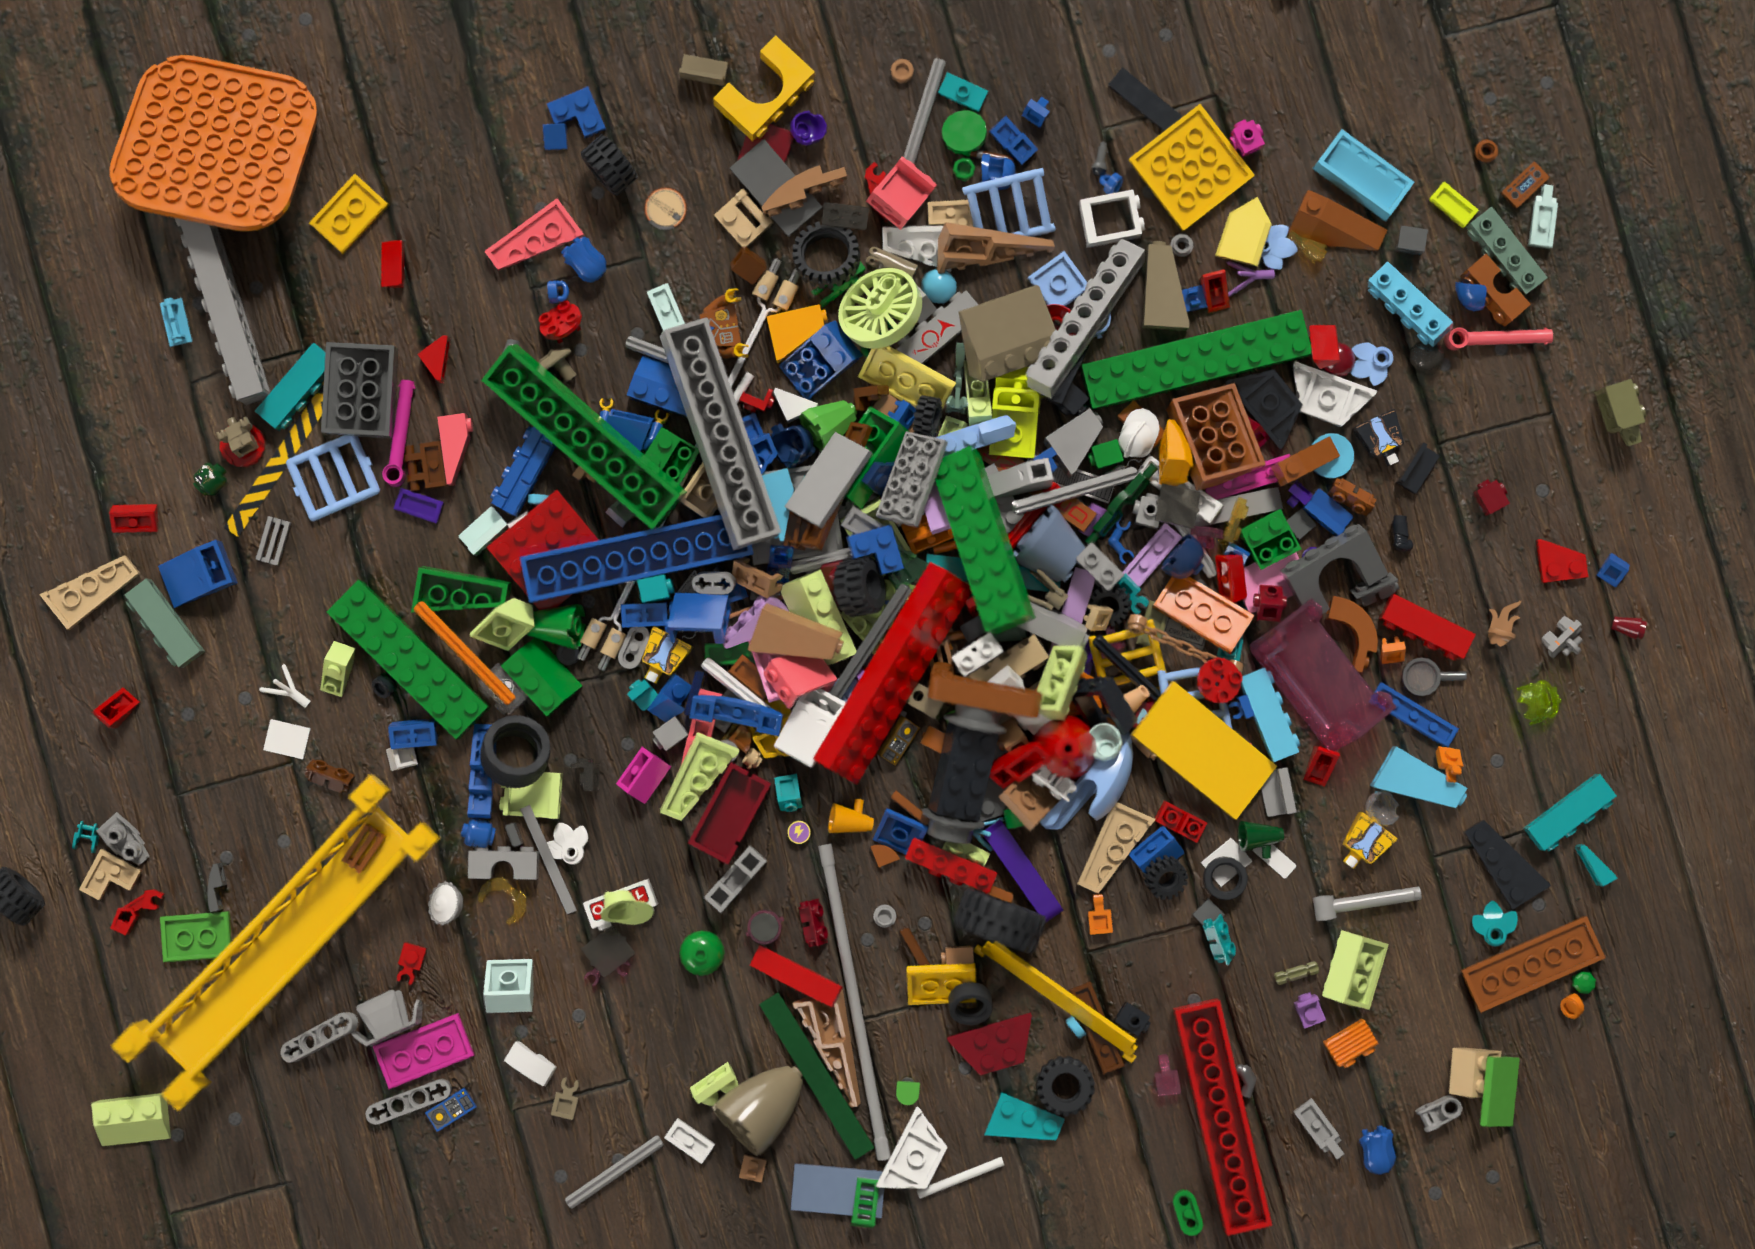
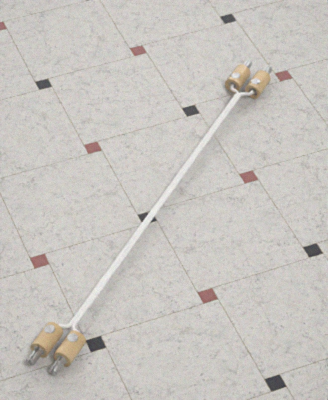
M776 258L773 260L769 270H765L762 273L752 295L757 297V303L762 307V312L746 342V345H749V347L743 349V354H748L768 312H778L780 309L788 311L798 291L799 286L796 285L799 275L795 268L789 281H783L772 303L777 309L768 308L766 310L765 305L761 303L760 300L767 302L779 278L775 274L781 261ZM738 358L728 378L731 387L746 358ZM692 466L690 467L689 471L687 472L686 476L684 477L683 481L681 482V484H680L681 487L683 486V484H684V482H685V480H686V478H687V476H688V474H689V472H690ZM635 581L627 583L611 617L603 616L599 620L591 618L580 640L584 645L578 655V659L584 661L590 648H596L607 626L601 621H610L612 619L615 625L619 627V630L611 629L600 651L604 655L598 668L605 671L611 657L616 659L627 634L621 632L622 626L617 622V618L621 612V605L625 603Z

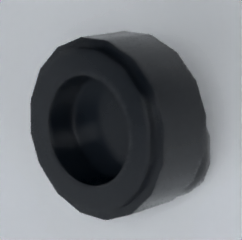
M383 673L372 681V688L379 697L388 698L396 691L397 684L390 675Z

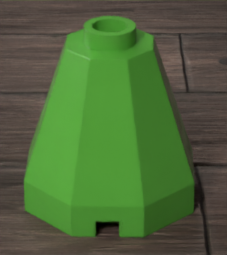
M843 400L808 408L801 413L799 419L803 428L810 431L813 436V446L822 452L835 432L842 436L847 432L850 423L855 422L857 419L855 416L857 411L852 403H847Z

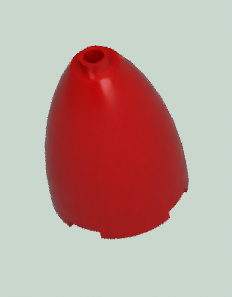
M1066 715L1064 720H1051L1044 724L1035 735L1032 734L1030 743L1038 742L1047 750L1050 761L1045 765L1051 774H1058L1055 778L1063 776V778H1070L1075 781L1084 775L1095 761L1093 754L1096 753V740L1089 732L1091 728L1077 717ZM1066 744H1069L1071 747V752L1069 753L1064 751Z

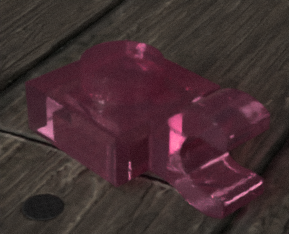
M1167 1054L1158 1055L1161 1072L1154 1073L1158 1097L1181 1093L1177 1069L1170 1070Z

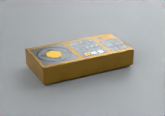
M901 715L877 751V754L896 766L920 727Z

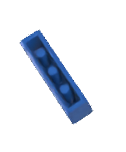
M529 426L525 431L523 446L516 448L512 456L515 459L512 466L505 468L501 476L504 479L501 486H496L490 496L493 499L491 502L493 505L515 517H518L528 498V494L531 493L556 447L554 443L534 426Z

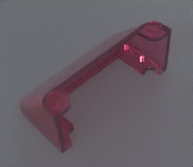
M1311 598L1250 644V650L1266 671H1271L1276 685L1327 749L1336 751L1362 737L1397 706L1393 703V699L1388 693L1381 691L1374 693L1320 624L1319 621L1323 617L1322 608Z

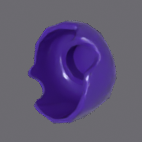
M804 111L796 114L791 121V135L802 145L809 146L818 143L827 133V124L820 114L814 115L810 111Z

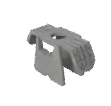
M390 990L358 1005L356 1010L374 1036V1039L369 1040L357 1031H353L351 1035L365 1046H373L421 1023L422 1000H416L412 1021L410 1022L402 991Z

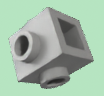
M1147 493L1146 497L1141 496L1139 501L1135 500L1132 512L1136 514L1134 524L1153 529L1158 528L1159 521L1164 520L1167 507H1163L1164 501L1159 500L1160 496ZM1147 507H1150L1153 510L1152 514L1147 512Z

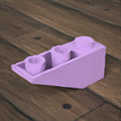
M761 595L758 596L754 601V605L748 611L742 612L738 621L733 626L727 628L724 647L727 649L751 640L761 610L766 603L789 611L788 607L774 595L769 598Z

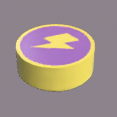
M795 821L788 828V837L794 843H804L810 837V827L803 821Z

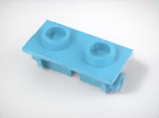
M173 298L164 299V302L160 303L170 347L192 342L182 298L174 300Z

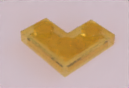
M1241 497L1236 499L1230 518L1226 521L1221 534L1220 544L1228 546L1238 540L1241 528L1238 527L1241 519H1245L1249 509L1246 506V499Z

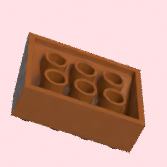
M1235 383L1172 399L1166 411L1169 419L1175 420L1180 426L1190 446L1193 467H1190L1189 472L1196 491L1220 485L1266 465Z

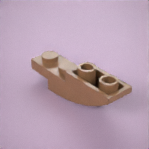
M819 165L796 175L779 187L762 206L763 214L775 216L782 213V209L788 207L791 210L804 206V202H807L806 192L815 194L821 192L822 187L831 185V188L843 185L844 180H847L845 168L822 173Z

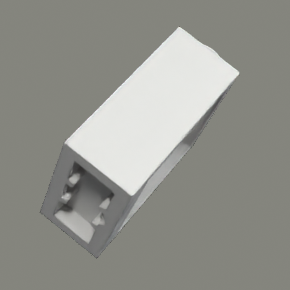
M1134 190L1086 198L1079 201L1087 248L1119 242L1121 238L1124 240L1140 238L1142 231L1145 230L1143 217L1139 218L1137 209H1140L1139 196L1134 195ZM1128 199L1134 230L1096 236L1091 206Z
M988 633L954 655L952 659L963 676L966 677L1000 655L1003 651L993 635ZM972 648H976L977 651L972 652Z

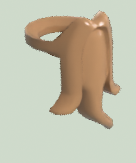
M1521 601L1504 607L1499 617L1495 610L1489 609L1492 614L1488 630L1491 644H1497L1501 647L1511 639H1515L1516 634L1512 633L1513 622L1520 619V617L1513 616L1508 621V615L1512 609L1521 604Z

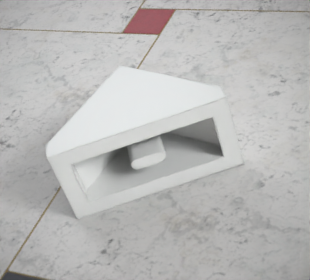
M778 388L774 390V395L787 423L798 419L801 413L808 408L818 406L816 402Z

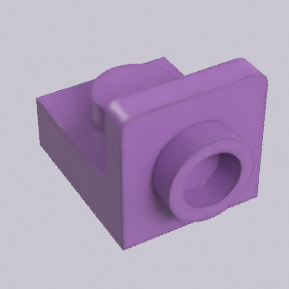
M1310 992L1298 996V1001L1294 1002L1304 1028L1326 1020L1319 1004L1318 996L1316 994L1311 995Z

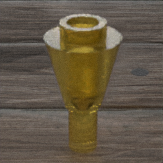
M1293 231L1287 237L1299 246L1313 264L1316 260L1321 262L1327 253L1324 249L1326 247L1325 244L1302 238Z

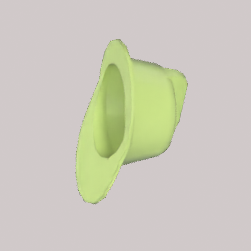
M618 890L604 894V908L600 915L601 919L607 922L636 925L648 921L654 911L648 903L635 900L629 891Z

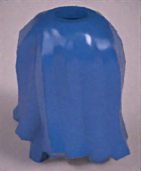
M574 238V243L570 247L566 246L561 251L565 258V263L572 266L583 281L590 283L597 281L606 272L604 256L592 246L589 238Z
M1382 1125L1377 1126L1374 1132H1368V1129H1363V1137L1359 1139V1142L1364 1149L1366 1169L1374 1174L1388 1173L1391 1171L1396 1160L1391 1130Z

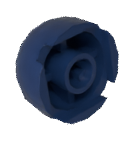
M1189 533L1180 539L1184 543L1178 546L1175 545L1162 564L1161 570L1173 578L1184 579L1188 578L1191 574L1197 575L1204 566L1201 563L1204 557L1203 547Z

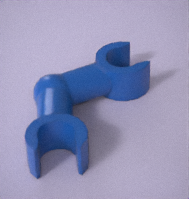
M1118 521L1115 524L1116 528L1113 534L1108 539V544L1117 552L1119 561L1126 565L1122 558L1124 553L1134 558L1133 552L1126 550L1119 542L1123 532L1130 527V521L1125 528H1122Z

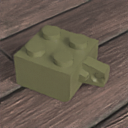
M1632 379L1606 386L1596 391L1595 395L1607 431L1612 434L1620 432L1626 446L1642 442L1639 425L1645 423L1646 412L1643 405L1639 404L1637 398L1639 390L1637 385L1632 382Z

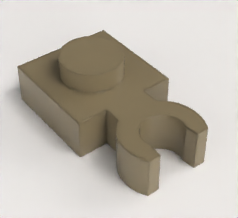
M564 1077L561 1082L563 1093L556 1092L551 1115L573 1120L579 1099L578 1096L573 1095V1092L578 1089L579 1080H575L574 1087L570 1088L566 1085L567 1077Z

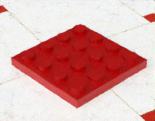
M556 489L491 542L487 548L528 596L520 557L599 541V539ZM571 595L533 603L539 610L555 608Z

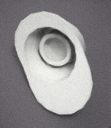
M1136 409L1126 418L1118 441L1125 458L1129 456L1145 457L1151 452L1160 427L1156 416L1149 410Z

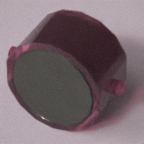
M758 910L749 919L748 932L745 934L757 943H772L781 933L784 918L783 916L779 917L772 910Z

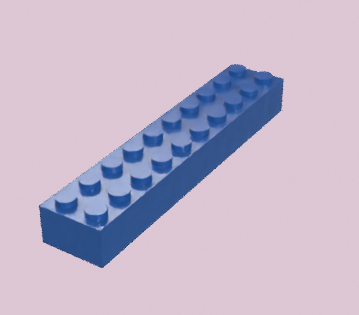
M717 515L520 557L529 603L749 557L754 553L752 545L733 551L722 516Z

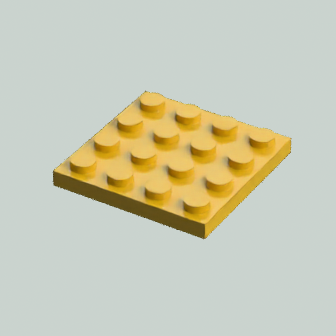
M1201 104L1128 159L1182 231L1255 176Z

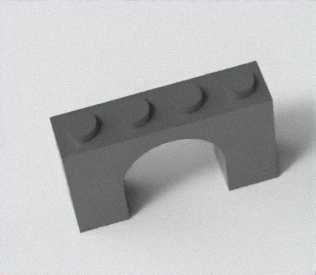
M1361 525L1349 526L1345 529L1344 533L1337 537L1329 538L1322 546L1309 550L1305 556L1289 562L1285 568L1280 570L1302 613L1310 621L1330 610L1319 588V575L1324 566L1330 561L1337 558L1351 559L1360 578L1369 586L1389 575L1367 531Z

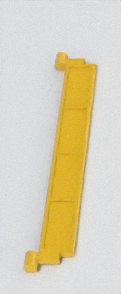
M987 941L983 947L979 944L976 945L973 952L980 957H983L985 954L1123 1051L1122 1057L1130 1063L1134 1061L1136 1055L1133 1052L1138 1047L1134 1044L1135 1038L1002 944L997 942L992 944Z

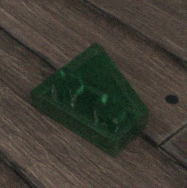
M898 544L904 569L886 574L896 590L901 584L909 586L921 578L929 564L918 558L916 554L904 550Z

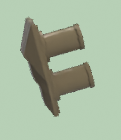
M568 346L550 349L548 354L538 362L546 370L554 366L564 379V382L576 376V373L565 359L571 353Z

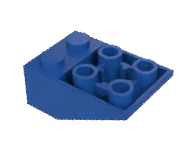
M835 320L825 324L784 360L779 367L803 398L809 400L850 368L863 355Z
M219 540L193 548L158 566L174 608L238 584L224 545Z

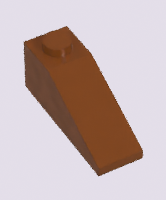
M1329 436L1272 465L1271 469L1280 486H1283L1340 457Z

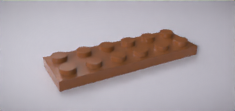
M1583 916L1460 971L1475 1005L1481 1013L1605 959V956L1588 917Z

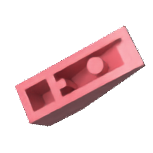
M465 413L437 417L446 482L449 486L455 485L471 438L470 432H473L472 419L468 418Z

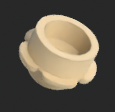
M751 748L742 761L747 766V769L757 768L761 763L763 757L760 756V750L757 751Z

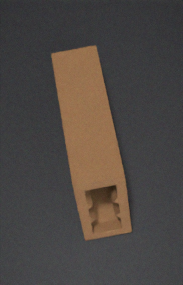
M766 603L761 610L748 650L761 653L832 659L835 653L839 654L844 641L840 639L843 632Z

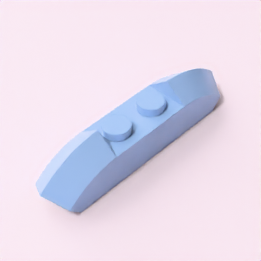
M1008 415L935 438L948 442L943 455L945 457L968 446L978 449L1012 438L1015 434L1016 423Z

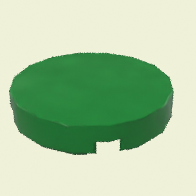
M967 110L958 111L950 115L942 128L945 145L954 153L962 155L979 150L987 137L986 124L982 117L973 111Z

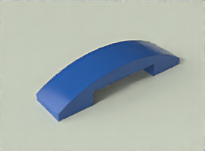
M711 695L693 696L690 718L707 722L717 719L756 727V732L775 736L780 734L783 717L782 713L754 702Z

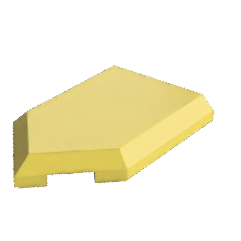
M1258 197L1229 213L1215 256L1258 267L1272 226Z

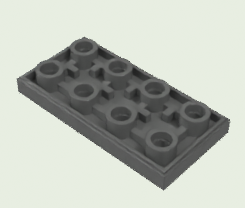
M765 139L730 167V170L761 206L779 187L795 177V174ZM809 192L805 193L807 202L803 203L804 206L793 210L788 207L782 209V213L770 216L788 237L822 209L819 202Z

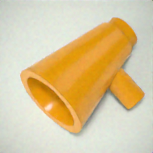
M855 799L854 810L833 803L829 816L828 832L872 831L874 818L862 814L864 800Z

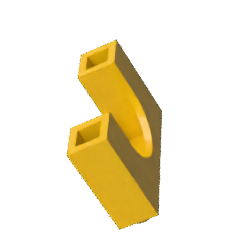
M776 35L761 49L760 59L780 77L783 88L779 96L768 103H754L746 99L728 83L713 98V105L752 141L756 137L761 138L767 132V126L772 121L777 122L784 114L783 110L788 105L790 107L793 106L799 99L798 95L803 90H809L815 82V71Z

